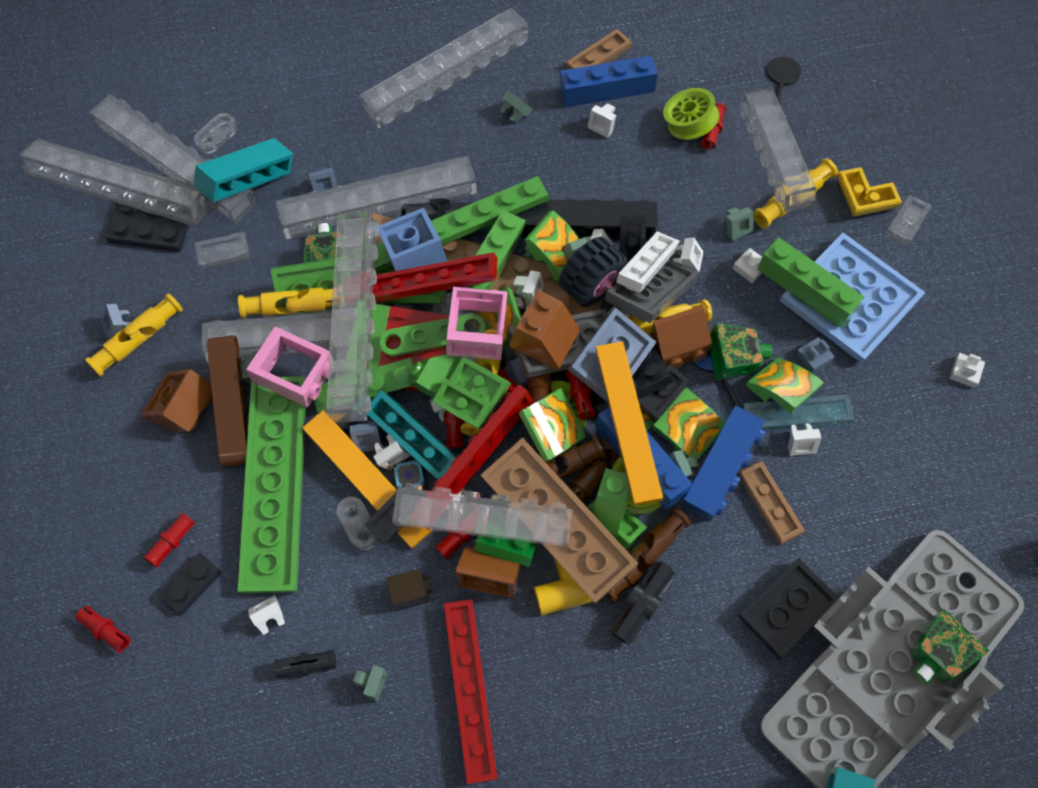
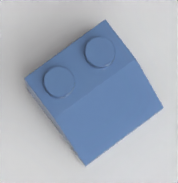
M424 208L376 227L395 271L447 261L441 240Z

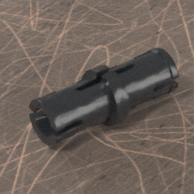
M334 650L309 655L307 652H303L298 657L274 660V671L277 679L297 674L309 676L310 672L336 669Z

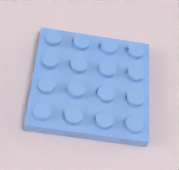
M842 233L821 254L815 263L864 296L856 313L844 327L840 329L788 291L781 296L779 301L860 363H863L923 297L925 292L849 236Z

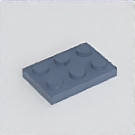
M616 308L609 313L568 368L571 373L606 402L608 400L595 351L596 346L623 341L630 371L633 376L656 343L655 340Z

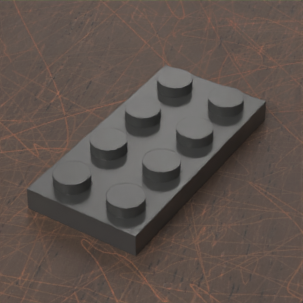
M668 259L640 293L628 290L625 286L616 283L606 292L604 300L613 304L618 309H623L635 315L639 320L651 323L697 281L699 273Z
M605 309L571 315L578 325L580 332L558 371L566 370L571 366L608 316ZM516 327L508 329L507 336L510 343ZM514 349L526 378L557 372V370Z

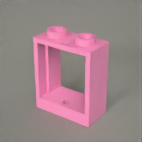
M453 287L446 339V355L501 360L507 304L506 291ZM459 309L499 313L497 334L457 331Z
M274 327L246 370L252 382L308 407L311 401L316 400L319 396L324 380L330 378L333 374L335 363L331 351L278 327ZM286 347L318 360L301 387L270 373Z

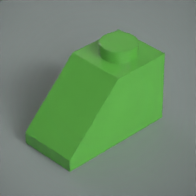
M443 354L423 359L420 362L417 361L409 373L412 377L408 384L434 399L445 378H451L462 357Z
M606 468L597 494L593 515L612 535L618 536L631 493L626 474Z

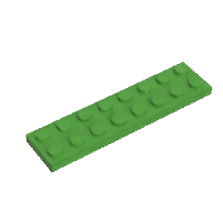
M279 377L299 387L306 380V377ZM252 381L238 592L240 594L297 593L305 435L302 427L305 426L306 407Z

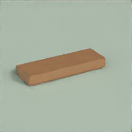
M616 29L565 62V68L568 70L609 63L632 47V42Z
M762 461L738 472L737 476L741 478L742 485L779 546L805 532Z

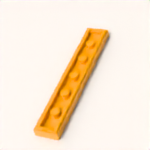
M622 341L596 346L595 351L633 505L637 506L662 501L663 494L624 343Z
M324 410L302 427L306 434L376 511L397 492L395 487ZM412 518L397 534L413 549L433 529L430 528L428 531Z

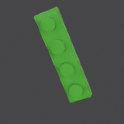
M413 357L324 382L321 385L319 396L314 400L317 412L374 397L381 390L388 393L412 386L408 382L412 377L409 373L415 364Z

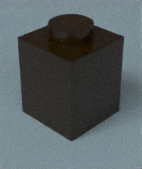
M420 569L386 578L395 612L428 603L426 594L432 593L428 576L422 577Z

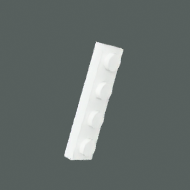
M656 232L620 271L616 283L625 286L628 290L640 293L674 254L680 241Z

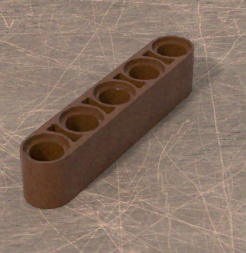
M236 335L208 338L207 352L220 464L222 468L246 465L248 421L238 340Z

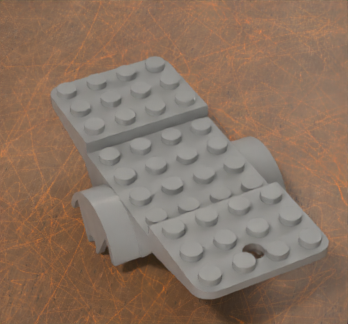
M940 530L930 532L886 581L868 566L816 622L814 627L831 643L764 715L760 722L761 734L816 788H826L830 768L834 767L875 779L874 787L877 788L903 757L929 733L951 751L954 747V740L979 722V716L989 709L987 700L1004 686L984 667L986 666L988 656L1024 610L1022 597L949 534ZM964 573L970 575L974 580L973 588L963 587L959 581L960 575ZM942 609H945L990 651L952 680L942 683L934 677L927 685H924L912 674V671L920 662L912 656L911 650L930 619Z

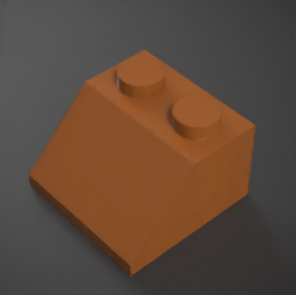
M538 290L519 321L509 347L558 371L580 329L562 301Z
M703 305L653 321L650 337L656 341L654 348L665 367L671 364L675 369H678L684 363L702 361L709 354L712 342Z
M191 369L167 372L142 412L141 417L177 433L190 432L197 426L200 419L198 416L203 408L207 407L212 400L211 383Z
M472 546V548L465 547L456 569L458 587L514 599L521 565L474 551L475 546Z

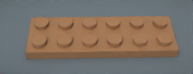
M523 438L481 474V477L595 604L638 565L637 561Z

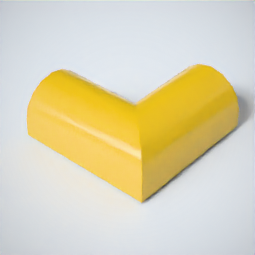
M862 167L840 171L837 174V180L853 217L898 208L902 203L893 182L870 187Z
M555 558L554 561L560 580L533 587L541 616L593 602Z

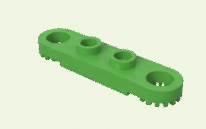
M467 314L458 316L457 331L466 332L464 327L468 322L472 321L478 323L480 327L477 333L485 332V322L479 315ZM449 318L389 329L380 337L381 350L387 356L398 357L446 348ZM394 336L401 340V344L397 349L387 348L386 342L389 337Z

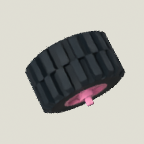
M601 236L593 238L582 245L567 261L560 274L559 286L582 307H588L604 298L606 292L616 284L618 274L627 265V259L605 238Z

